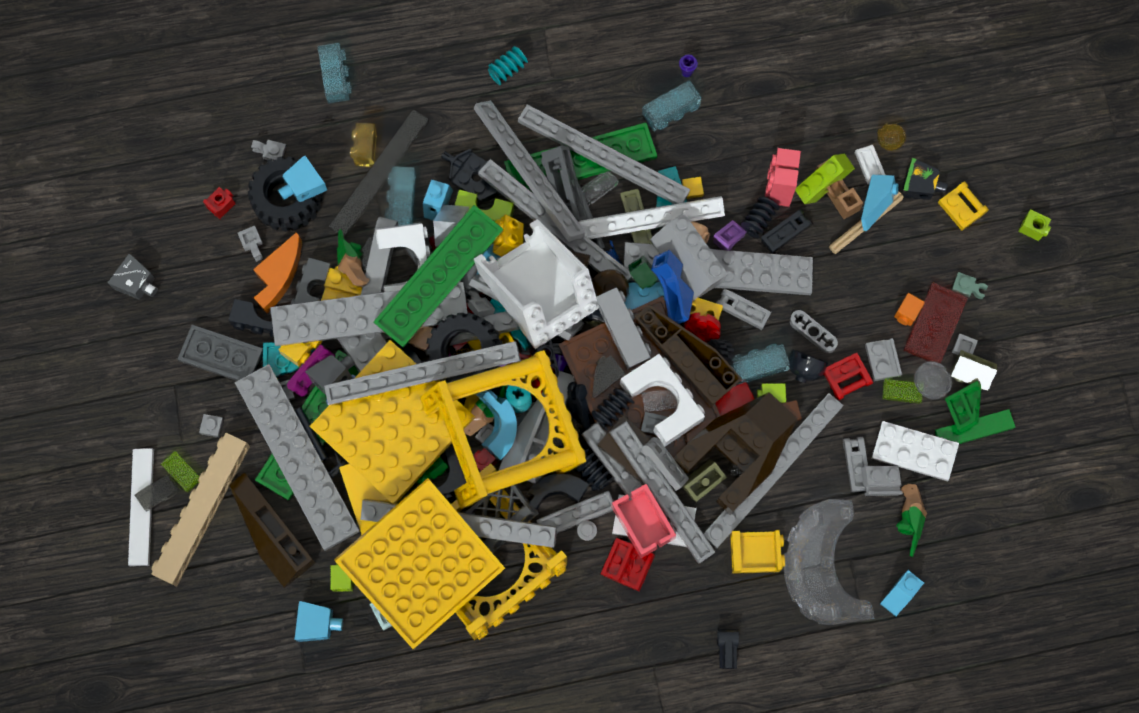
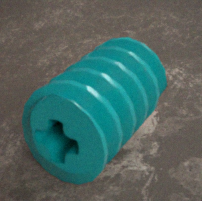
M514 46L511 51L508 50L506 52V56L502 55L500 60L496 59L494 64L491 63L488 72L491 78L500 86V79L507 81L506 74L512 77V70L518 73L517 66L523 69V62L528 63L523 52Z
M510 385L506 389L507 401L511 404L514 412L523 413L530 408L532 397L529 391Z

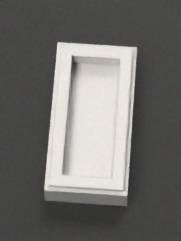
M873 145L855 150V155L868 185L872 175H885Z

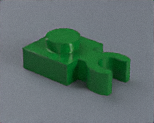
M440 455L417 482L422 484L427 478L430 480L442 475L448 468L444 458Z

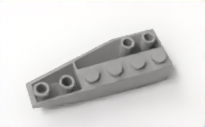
M559 371L557 385L564 396L566 406L568 401V384L575 382L572 375ZM538 399L517 427L514 443L504 456L499 470L529 461L536 457L544 448L549 434V422L546 411ZM538 477L527 481L535 484Z

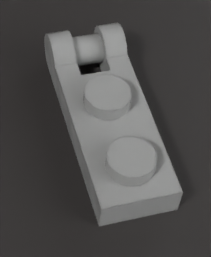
M723 289L721 299L716 302V304L723 305L722 311L762 330L771 312L727 289ZM728 300L734 301L732 306L727 304Z
M651 438L642 447V453L651 458L675 491L682 488L689 480L688 476L658 438Z
M856 437L854 440L845 438L843 439V448L845 450L851 492L866 491L861 469L868 466L864 438ZM851 447H857L858 451L852 452Z

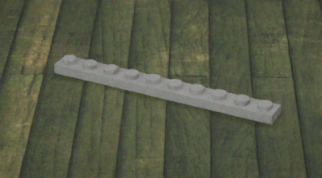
M492 101L476 103L474 106L475 112L566 240L569 242L583 238L586 232Z
M526 105L518 118V123L561 145L569 146L570 150L673 204L684 203L690 193L689 188L529 105Z
M491 159L480 169L478 175L534 221L538 219L571 251L591 255L589 265L598 273L607 269H614L621 272L628 282L632 278L624 266L585 235L581 239L568 242L536 196Z
M515 341L333 383L324 387L328 405H333L520 362L521 360L517 342Z
M830 393L826 395L788 438L772 474L731 515L724 510L705 531L704 536L712 546L717 549L844 406Z
M364 499L362 500L360 520L378 522L397 504L393 505L389 502ZM458 512L478 537L555 547L557 526Z

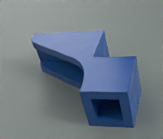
M668 250L654 256L651 270L662 284L668 317L680 324L689 320L694 292L680 278L683 264Z

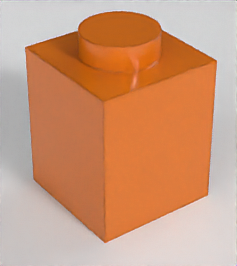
M908 293L894 317L897 318L899 323L911 326L925 302Z

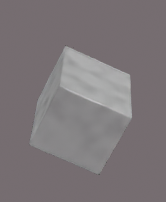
M443 205L433 220L436 247L440 245L469 211V207Z

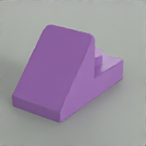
M732 220L715 233L713 242L722 250L730 251L735 243L745 236L747 231Z

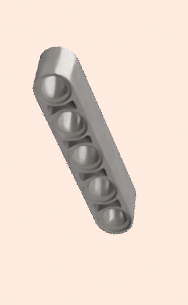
M378 217L375 229L398 226V221ZM374 232L365 273L366 278H369V282L362 287L361 295L384 293L383 285H386L394 247L378 249L376 232Z

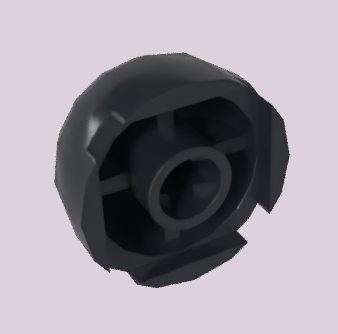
M792 349L788 361L790 371L796 375L795 379L806 383L807 380H818L823 376L828 366L827 362Z

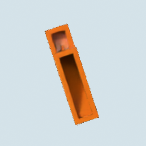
M297 233L253 269L267 286L254 297L257 304L266 313L271 310L270 307H275L284 296L297 271L302 248V241Z

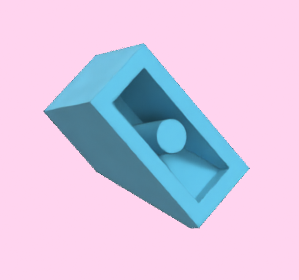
M907 570L880 604L894 616H897L924 582Z

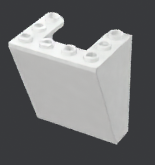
M538 219L530 223L533 234L531 236L528 234L524 235L526 242L496 260L493 256H490V261H487L481 254L474 258L480 276L535 349L599 308L589 270Z

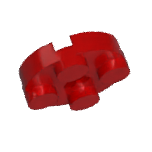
M692 313L689 316V320L683 324V328L706 343L710 339H719L721 324L712 315L700 316V313Z

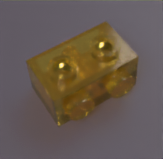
M356 123L355 129L352 130L354 147L350 148V157L353 158L355 166L374 167L377 138L375 124Z

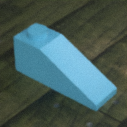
M871 176L861 217L863 231H867L893 203L894 195L898 194V183H895L894 176Z

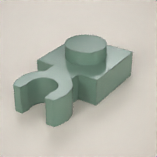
M958 272L951 291L966 297H970L971 293H973L976 298L983 299L985 295L981 294L979 289L986 290L988 286L984 283L975 284L976 278Z

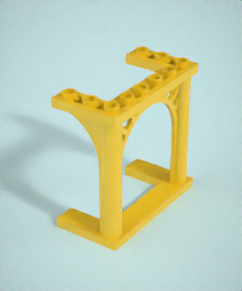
M544 350L520 362L450 383H446L445 380L438 382L420 397L426 416L434 414L440 409L467 483L454 490L461 509L474 504L489 493L556 471L557 474H564L586 462L585 451L580 446L578 433L571 422V414L566 409L564 396L557 385V377L552 372L550 359ZM538 378L540 386L535 389L531 386V383ZM506 385L517 386L529 391L543 405L548 417L549 434L544 448L536 457L529 461L480 476L453 401ZM542 389H543V392H544L545 397H543L542 394H541V390H542ZM555 426L557 427L559 433L555 432ZM553 438L561 439L564 448L556 447L553 444ZM549 448L553 451L550 455L548 454Z
M489 464L479 473L480 476L496 472V469L492 464ZM503 489L502 495L509 496L508 493ZM491 497L489 500L496 507L497 497ZM510 498L501 499L500 509L509 510ZM458 500L451 504L457 512L463 510L460 508ZM514 502L513 510L519 511L520 508ZM500 511V513L502 514V516H503L505 519H507V518H508V512H501V511ZM523 543L525 563L516 583L505 592L495 596L480 597L474 595L469 601L475 600L477 602L475 610L471 608L473 605L468 601L455 612L466 626L470 636L474 640L477 638L481 640L489 633L488 629L493 625L497 627L504 621L503 617L506 614L516 612L520 608L519 604L522 601L528 602L536 595L534 592L538 588L544 589L551 583L550 579L556 575L558 577L567 570V556L561 550L559 553H556L551 547L529 544L531 547H528L527 544ZM533 551L534 555H538L539 558H530L529 554ZM531 563H539L543 569L539 573H533L529 571L528 566ZM527 575L534 577V579L528 580L529 583L524 582V578ZM512 589L516 590L515 595L510 593ZM496 600H500L501 605L498 604L496 610L494 611L493 603ZM483 602H488L490 605V611L486 616H482L479 612L480 605Z

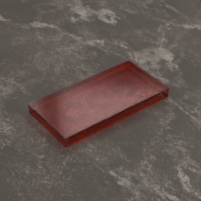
M932 283L903 351L939 366L968 297Z

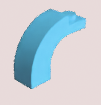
M491 390L483 391L476 396L491 410L494 416V428L481 445L496 459L501 460L512 447L516 437L517 421L515 412L507 399L498 398Z

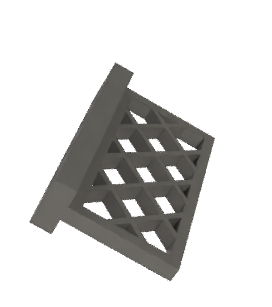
M516 484L511 486L510 496L502 495L503 489L489 493L466 512L467 514H474L476 510L482 509V516H487V510L495 511V518H499L500 511L508 512L507 519L530 522L539 514L536 508L530 505ZM491 497H497L496 509L488 508V502ZM502 498H510L509 510L500 509ZM514 499H520L524 505L519 511L513 510ZM479 537L492 553L507 542L491 538L484 540V537Z

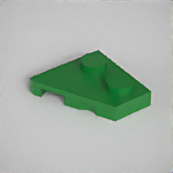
M978 381L945 398L957 429L961 433L977 425L979 422L982 386Z

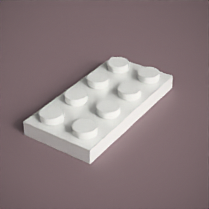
M882 421L872 459L949 481L959 443Z

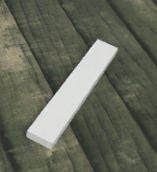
M133 449L129 566H150L154 449Z

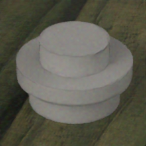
M583 521L579 524L577 533L582 540L589 541L596 536L597 528L593 522Z

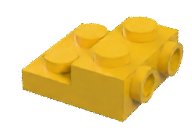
M338 266L335 269H329L321 301L361 296L362 287L353 285L348 276L338 270Z

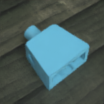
M303 156L283 174L282 177L287 185L278 190L284 200L294 194L296 199L302 202L327 191V188L307 157Z
M431 180L423 201L424 218L434 220L443 205L449 204L453 193L450 185Z
M299 601L295 640L304 642L330 639L331 630L342 631L343 619L332 618L333 610Z

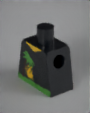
M912 158L907 169L901 194L905 198L931 200L935 191L945 194L948 183L938 180L939 169Z

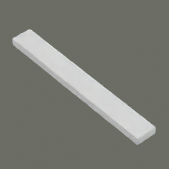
M720 196L581 220L578 223L586 232L585 236L589 239L663 227L683 213L690 222L725 216L723 198Z

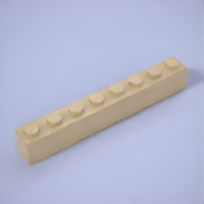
M225 433L224 437L219 439L217 443L218 449L215 454L210 456L208 460L209 466L199 477V485L191 492L190 502L187 507L185 506L180 513L181 519L178 524L173 526L171 538L168 542H165L161 549L162 555L152 566L153 576L176 587L223 500L229 484L234 479L250 448L247 442L228 433Z

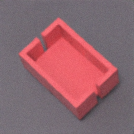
M778 148L776 155H772V161L770 162L767 174L768 183L765 197L773 200L778 205L790 207L797 186L798 170L795 169L799 168L801 151Z
M647 484L631 492L630 497L632 500L629 501L627 494L612 502L611 505L640 558L655 551L657 544L659 547H662L676 538L674 530Z

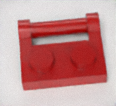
M858 353L828 366L824 372L838 401L843 399L845 395L865 385L873 384ZM858 374L862 376V379L840 389L838 385Z

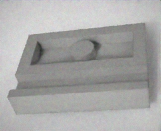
M893 338L865 344L873 381L900 377L902 375Z
M865 466L861 468L863 484L866 487L865 496H898L903 494L900 491L899 466Z

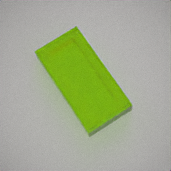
M884 379L882 399L922 403V383Z
M176 451L161 463L165 470L187 493L199 483V475Z

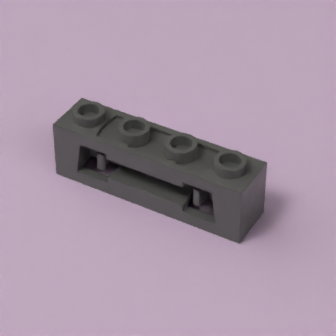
M560 146L541 152V162L546 170V178L576 220H586L587 217L569 146Z

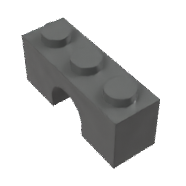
M308 258L307 263H304L302 268V279L298 281L296 286V298L292 299L290 305L320 301L319 298L310 296V291L316 285L324 286L329 269L332 268L330 263Z

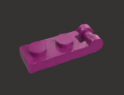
M320 344L288 381V389L295 391L301 397L305 396L308 392V387L312 384L305 371L328 356L333 355L335 357V355Z

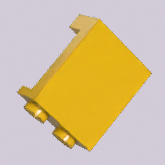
M775 530L774 532H731L732 573L780 572L782 567H785V556L781 555L784 538L783 535H780V530Z

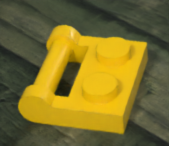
M965 181L938 201L939 205L961 231L989 211L986 205L983 206L968 189V184ZM962 192L977 212L973 213L958 194Z

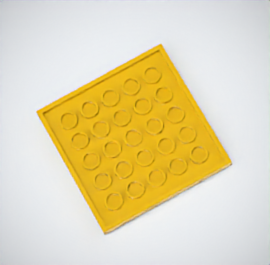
M389 340L355 378L407 367L416 363ZM436 381L329 405L310 425L321 438L393 505L404 496L452 443L440 409L434 414L426 416L420 399L423 394L437 384ZM454 400L453 403L464 430L475 416L460 402Z
M428 478L334 559L412 649H415L505 569Z

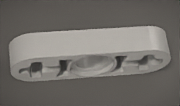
M797 310L792 313L790 325L824 353H832L836 349L838 341L829 331L804 311ZM801 316L803 323H801V322L796 323V322H795V320H796L795 317L799 318V317ZM809 322L806 329H802L804 327V324L806 325V323ZM815 327L818 329L819 334L815 337L811 336L808 333V329ZM824 334V340L821 339V341L818 342L817 340H819L821 335ZM829 340L832 341L831 346H824Z

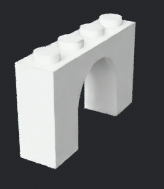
M422 223L375 229L378 249L407 247L416 254L418 269L427 260V257L430 256L429 246H425L424 239L428 238L427 229L423 227ZM408 281L383 285L384 292L399 291Z
M658 354L622 377L620 386L632 399L653 386L667 388L674 394L677 400V410L657 424L653 430L665 447L703 422L705 412L699 404L696 405L693 401V395L690 390L683 387L679 375L672 372L668 360Z

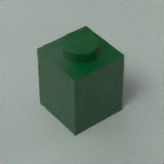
M644 255L628 265L629 273L642 290L646 287H652L658 280L656 274L651 270L652 265Z

